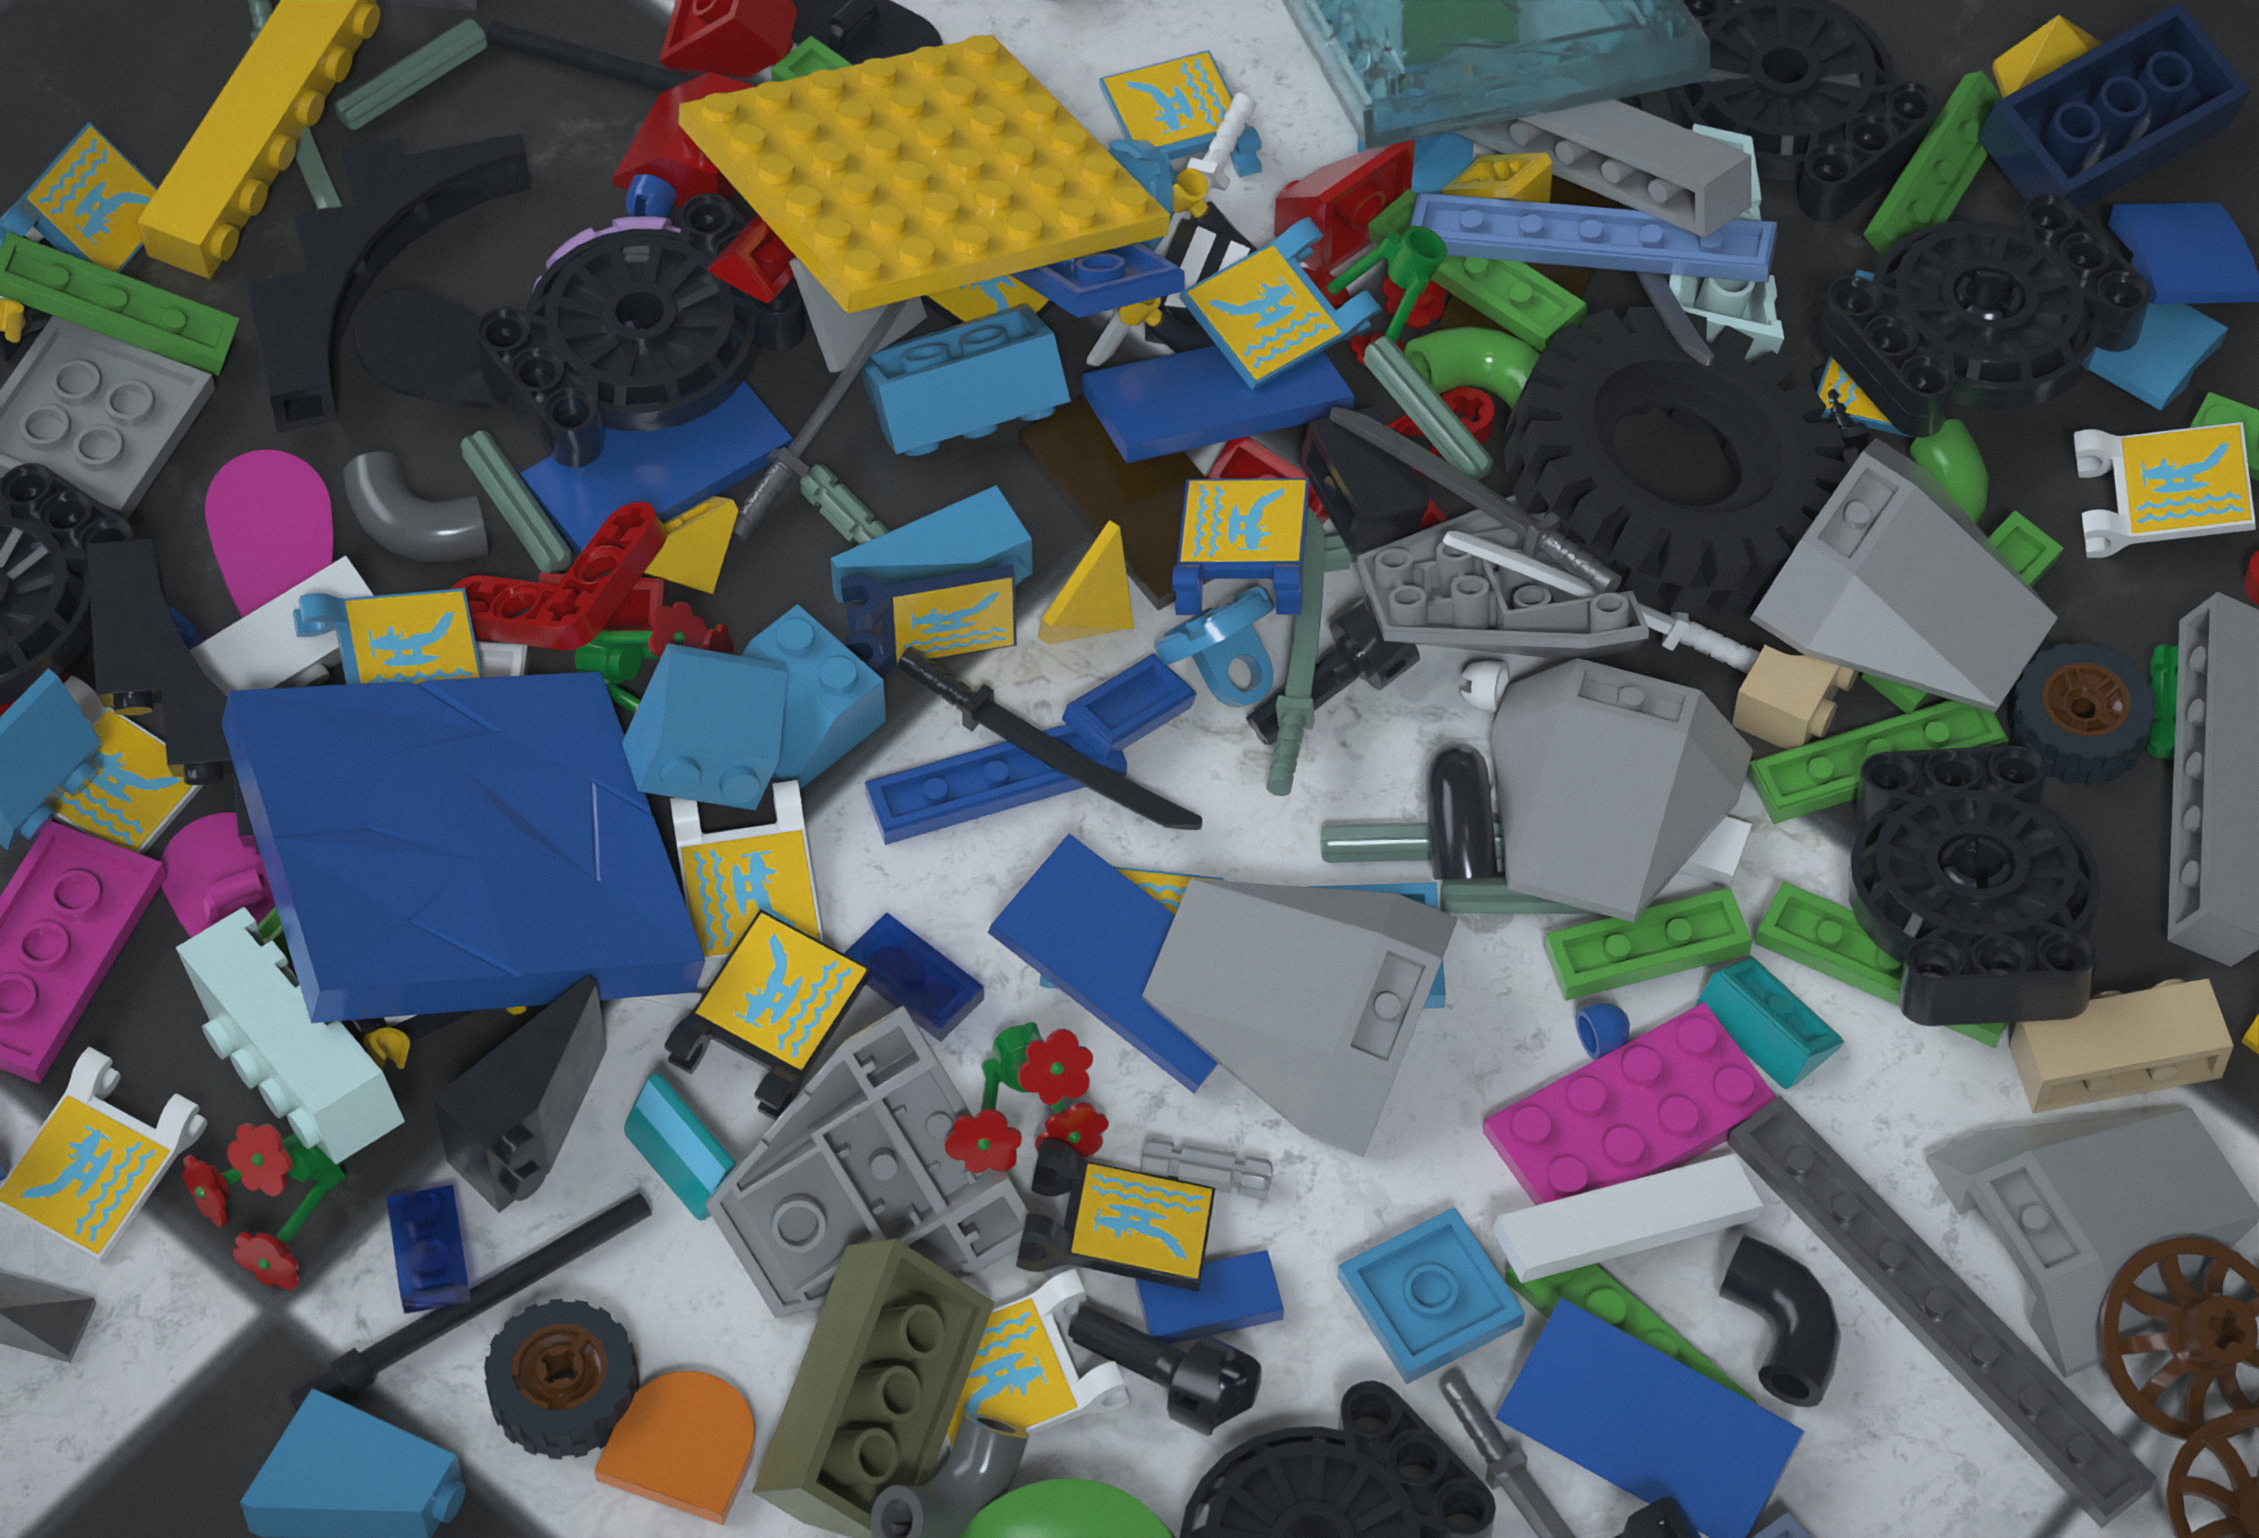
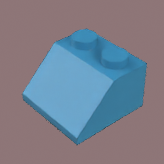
M798 604L754 637L741 655L742 657L785 664L788 671L778 765L772 775V778L778 783L798 780L799 790H801L886 722L884 680Z
M667 643L622 742L637 790L639 792L756 810L779 762L788 675L785 664Z
M49 668L0 717V845L7 851L22 836L28 841L36 838L54 817L56 812L50 807L65 791L72 797L76 796L98 771V767L93 762L101 740L59 676Z

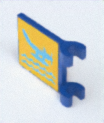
M1309 478L1186 479L1177 565L1174 566L1172 581L1173 591H1177L1176 615H1201L1204 579L1273 578L1274 591H1277L1276 615L1302 614L1303 565L1310 495Z

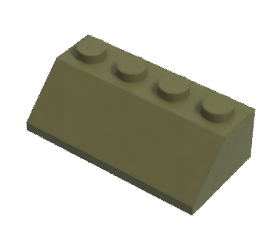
M897 1239L847 1245L752 1493L802 1523L851 1538H873L870 1518L872 1507L878 1495L891 1486H922L929 1482L995 1302Z

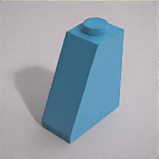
M312 1388L243 1496L240 1504L249 1531L260 1537L432 1538L441 1521L449 1523L455 1517L463 1502L466 1487L463 1483L456 1454Z

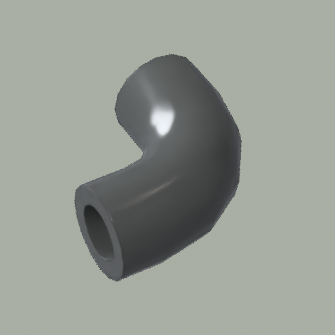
M383 451L369 452L351 460L344 468L342 477L348 502L364 533L388 552L423 563L458 562L489 555L487 537L477 495L449 501L429 502L422 500L410 491L404 465L401 459L393 453Z
M965 1413L946 1464L933 1479L922 1486H891L878 1495L872 1507L870 1518L873 1538H958L966 1529L971 1519L980 1510L1007 1494L1019 1469L1029 1434L1020 1427L995 1417L978 1413Z

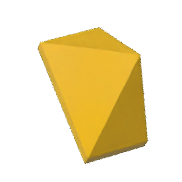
M2056 16L1994 60L1992 69L2002 98L2009 96L2103 43L2062 16Z
M1547 152L1481 155L1441 191L1444 195L1550 203L1553 162Z
M711 496L662 523L667 532V539L643 574L713 594L739 511L734 500Z
M1108 521L1042 617L1038 638L1043 642L1054 644L1134 629L1120 526L1112 521Z

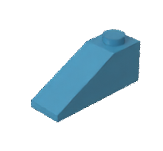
M996 485L830 558L833 594L839 603H843L841 579L850 575H865L881 583L891 585L1013 564L1016 586L1025 577L1032 575V538ZM853 600V601H850V602H866V601H863V600Z

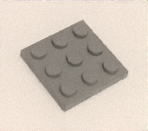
M53 315L0 390V478L16 466L26 463H38L48 467L125 520H128L215 391L212 374Z

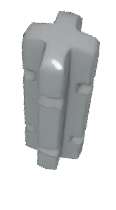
M1158 1139L1148 1140L1144 1147L1141 1173L1169 1178V1175L1175 1176L1180 1181L1216 1188V1191L1230 1193L1231 1187L1240 1188L1239 1195L1260 1199L1266 1197L1269 1192L1273 1167L1272 1162L1268 1159L1246 1156L1245 1162L1236 1160L1235 1153L1185 1144L1182 1150L1173 1149L1174 1142Z

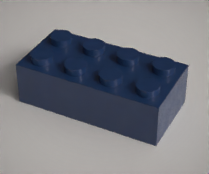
M2178 2L1996 102L1978 136V140L2026 202L2035 195L2043 193L2055 194L2064 197L2078 210H2081L2229 127L2251 90L2183 4Z

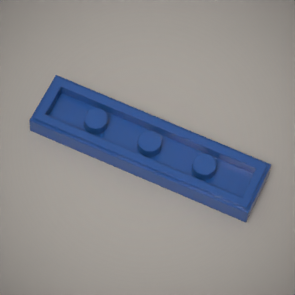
M1067 724L1042 731L1120 776L1127 775V762L1122 750L1104 760ZM1008 741L865 782L866 796L885 845L1086 787Z

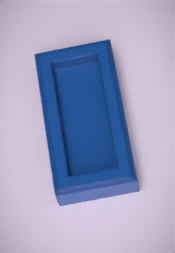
M1153 653L1066 706L1062 720L1104 760H1107L1192 708L1197 693L1171 668L1163 665L1161 659Z
M1267 1250L1204 1263L1198 1292L1136 1279V1291L1147 1333L1167 1344L1283 1320L1284 1307Z

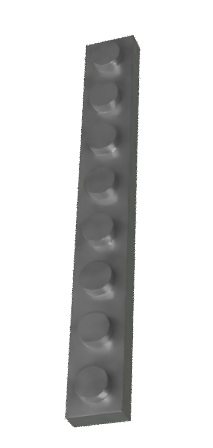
M1778 1096L1731 1131L1728 1145L2101 1529L2151 1490L2156 1477L1781 1096Z

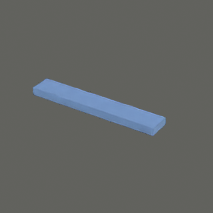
M1419 192L1410 227L1422 226L1434 231L1446 244L1447 255L1767 283L1769 282L1777 241V222L1734 218L1706 238H1703L1637 210Z

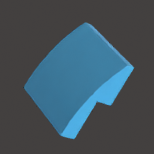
M2150 301L2136 345L2129 350L2121 352L2107 351L2097 347L2088 370L2161 411L2187 388L2194 370L2220 348L2228 327L2187 304H2153Z

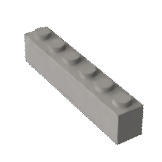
M1474 43L1428 72L1429 94L1444 103L1443 128L1504 154L1547 152L1553 162L1552 174L1703 238H1706L1751 208V155L1477 43Z
M2217 592L2179 620L2167 941L2232 967L2259 950V609Z

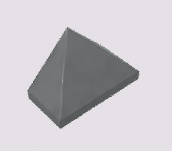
M0 1272V1344L71 1363L97 1305L95 1298Z

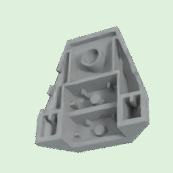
M904 1005L845 1040L705 1202L706 1208L775 1318L824 1306L847 1245L897 1239L948 1273L962 1271L963 1274L985 1269L1020 1247L1026 1215L1031 1213L1006 1171H994L989 1167L982 1173H972L966 1169L965 1160L953 1159L945 1151V1140L951 1132H954L955 1119L960 1115H973Z

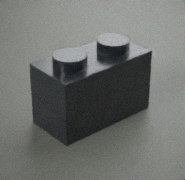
M1376 406L1354 411L1367 415L1388 427ZM1330 417L1309 422L1298 462L1307 478L1310 479L1313 489L1349 553L1354 554L1381 547L1418 533L1424 512L1429 505L1428 488L1422 476L1415 474L1410 465L1331 421Z

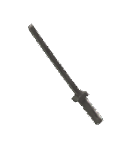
M1635 271L1654 307L1680 347L1699 363L1711 366L1714 358L1713 353L1685 314L1664 275L1661 273Z
M908 299L891 303L887 306L789 448L773 449L766 459L772 465L765 473V477L754 488L755 491L743 503L744 506L739 509L731 534L734 539L745 543L754 531V528L758 526L759 520L763 519L769 511V507L774 504L780 496L779 493L785 489L790 480L794 477L803 478L810 468L799 458L866 364Z
M1339 407L1331 409V421L1422 472L1524 538L1525 543L1522 552L1533 558L1541 551L1547 552L1548 556L1552 557L1555 561L1561 562V565L1570 572H1575L1577 577L1581 578L1584 582L1587 581L1590 586L1601 594L1614 593L1618 588L1621 576L1609 567H1605L1599 560L1593 559L1592 555L1584 549H1579L1577 544L1573 543L1570 539L1567 540L1563 534L1559 533L1558 529L1561 518L1553 512L1539 521L1458 468L1369 416Z
M1456 1378L1445 1385L1441 1390L1442 1395L1449 1406L1453 1408L1458 1420L1464 1424L1463 1427L1469 1437L1474 1440V1444L1481 1456L1485 1457L1488 1465L1485 1480L1492 1491L1499 1486L1504 1489L1538 1538H1575L1526 1472L1528 1458L1523 1450L1519 1448L1512 1453L1506 1447L1507 1444L1503 1437L1495 1430L1494 1423L1485 1414V1410L1479 1400L1474 1397L1473 1391L1465 1378Z

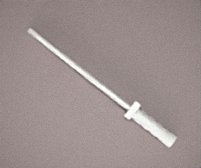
M1235 94L1224 116V121L1221 122L1216 132L1217 135L1214 136L1209 146V151L1205 153L1202 160L1191 157L1186 167L1195 168L1205 176L1208 183V192L1211 187L1226 190L1231 181L1223 173L1222 169L1226 166L1230 153L1233 152L1238 142L1237 139L1241 136L1245 123L1248 122V118H1250L1256 106V101L1246 94ZM1188 210L1182 213L1174 212L1170 220L1168 235L1163 238L1153 252L1165 258L1181 219L1190 220L1192 214ZM1119 308L1088 355V365L1099 366L1110 358L1130 329V325H1126L1121 321Z
M1448 531L1443 538V542L1448 546L1504 566L1580 598L1595 597L1601 594L1590 586L1587 581L1584 582L1574 574L1472 534ZM1638 602L1648 627L1663 633L1662 646L1671 651L1675 649L1678 642H1681L1690 648L1694 647L1695 650L1705 655H1711L1712 658L1718 661L1726 662L1728 665L1738 668L1746 674L1750 672L1760 652L1752 648H1747L1746 645H1740L1739 642L1731 638L1723 637L1722 634L1716 631L1708 630L1701 624L1694 621L1690 622L1688 613L1672 612L1671 615H1668Z

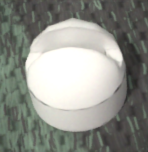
M1477 660L1471 663L1464 670L1462 678L1471 680L1472 684L1468 687H1462L1460 689L1461 695L1468 704L1480 710L1498 712L1507 685H1510V668L1508 663L1494 660Z

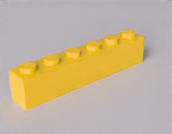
M281 0L139 217L137 225L149 257L209 280L220 263L231 258L237 247L239 234L250 216H255L261 211L267 198L268 188L280 170H286L291 164L296 152V144L306 127L314 126L318 122L323 112L325 99L336 82H342L346 78L351 68L353 55L363 39L370 38L376 31L380 20V8L377 6L376 0Z

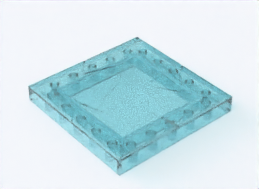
M1282 0L1366 150L1534 116L1539 112L1549 113L1711 80L1710 40L1682 0Z

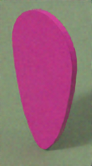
M256 450L235 457L215 475L206 496L205 520L214 556L241 618H244L332 564L333 526L331 501L323 480L309 464L283 451Z
M217 813L195 820L181 829L165 848L161 858L166 873V878L161 884L162 890L179 923L190 938L242 907L246 908L256 920L257 925H259L276 906L261 855L255 854L254 847H243L238 837L236 813ZM292 964L288 966L297 978L294 965Z

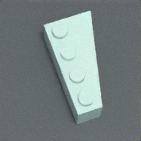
M1693 124L1691 131L1751 155V208L1735 219L1761 221L1759 205L1762 198L1752 136ZM1663 274L1685 312L1707 317V342L1717 345L1728 325L1754 338L1745 357V360L1752 365L1756 364L1771 351L1778 354L1784 340L1781 320H1777L1774 302L1777 297L1774 275H1770L1769 282L1767 283Z
M242 907L176 947L210 1020L202 1025L208 1042L221 1059L230 1056L237 1073L250 1089L258 1085L266 1104L277 1118L280 1119L287 1115L293 1131L307 1149L317 1145L335 1164H338L405 1122L383 1072L340 1021L311 1023L299 981L287 966L286 956L273 941L264 945L258 932L257 922L245 907Z

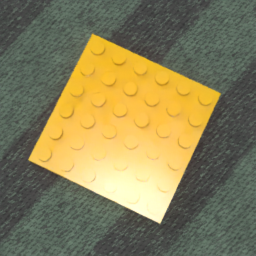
M993 35L971 36L961 42L938 47H921L907 54L884 59L872 58L864 61L862 64L834 70H817L803 77L780 82L768 81L759 84L757 87L726 94L714 93L707 95L704 99L679 104L678 124L847 314L1070 260L1136 242L1167 236L1169 232L1171 215Z

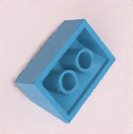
M1027 304L886 346L872 354L860 371L884 439L896 454L904 452L907 456L930 453L939 448V441L962 435L964 438L986 436L998 429V423L1020 417L1021 420L1031 421L1047 417L1056 411L1055 406L1071 401L1054 333Z

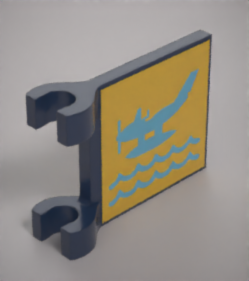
M1013 564L891 585L881 583L865 575H850L841 579L843 603L853 600L866 601L865 604L860 606L846 607L849 630H867L882 620L883 638L869 632H854L845 636V646L857 657H869L870 660L864 663L881 678L893 667L898 666L902 654L911 647L925 655L928 660L1017 645L1016 592Z

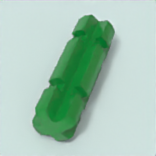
M2167 644L2157 646L2151 658L2150 676L2153 678V682L2150 683V689H2154L2156 700L2153 709H2156V713L2147 741V751L2155 759L2165 758L2167 760H2174L2178 646L2171 647Z

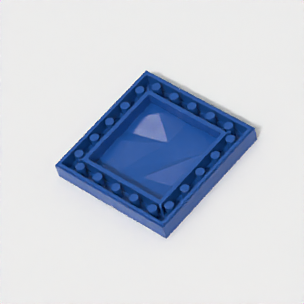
M601 672L427 680L420 683L407 681L229 691L221 724L311 1023L552 1004L587 975L596 983L599 1000L695 993L705 964V958L656 822L651 814L645 792L637 790L622 745L624 734Z

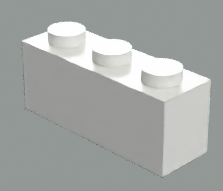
M344 556L189 651L204 674L227 697L229 691L320 686L330 676L327 670L342 661L336 630L319 636L297 637L293 611L294 609H300V596L313 593L329 594L338 598L374 595L347 556Z

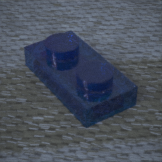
M888 912L844 953L872 968L873 974L866 983L868 987L897 1009L904 1005L914 1022L940 1042L984 1000V986Z
M453 1184L386 1197L400 1298L404 1314L472 1302Z

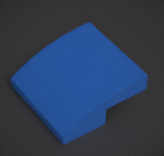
M2220 203L2113 204L2108 226L2133 253L2131 266L2150 286V301L2153 304L2259 302V273L2254 259L2237 225Z

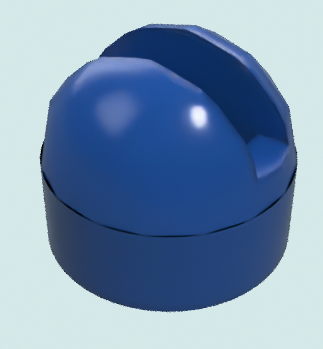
M638 174L634 176L626 194L625 206L627 213L631 217L656 216L666 218L677 199V192L669 183L656 176Z
M1597 1003L1579 1009L1576 1012L1575 1022L1578 1036L1585 1051L1592 1059H1599L1626 1044L1629 1038L1630 1022L1628 1015L1619 1006L1611 1003Z

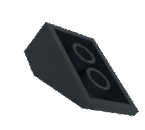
M588 975L433 1097L447 1162L498 1213L515 1200L522 1201L529 1198L540 1188L545 1176L550 1173L606 1053L607 1047L597 986Z

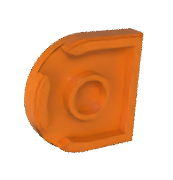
M680 1371L657 1377L637 1390L632 1395V1403L627 1412L623 1410L620 1414L619 1422L615 1425L594 1470L596 1481L724 1525L755 1453V1428L750 1408L742 1395L732 1385L714 1375L697 1371Z

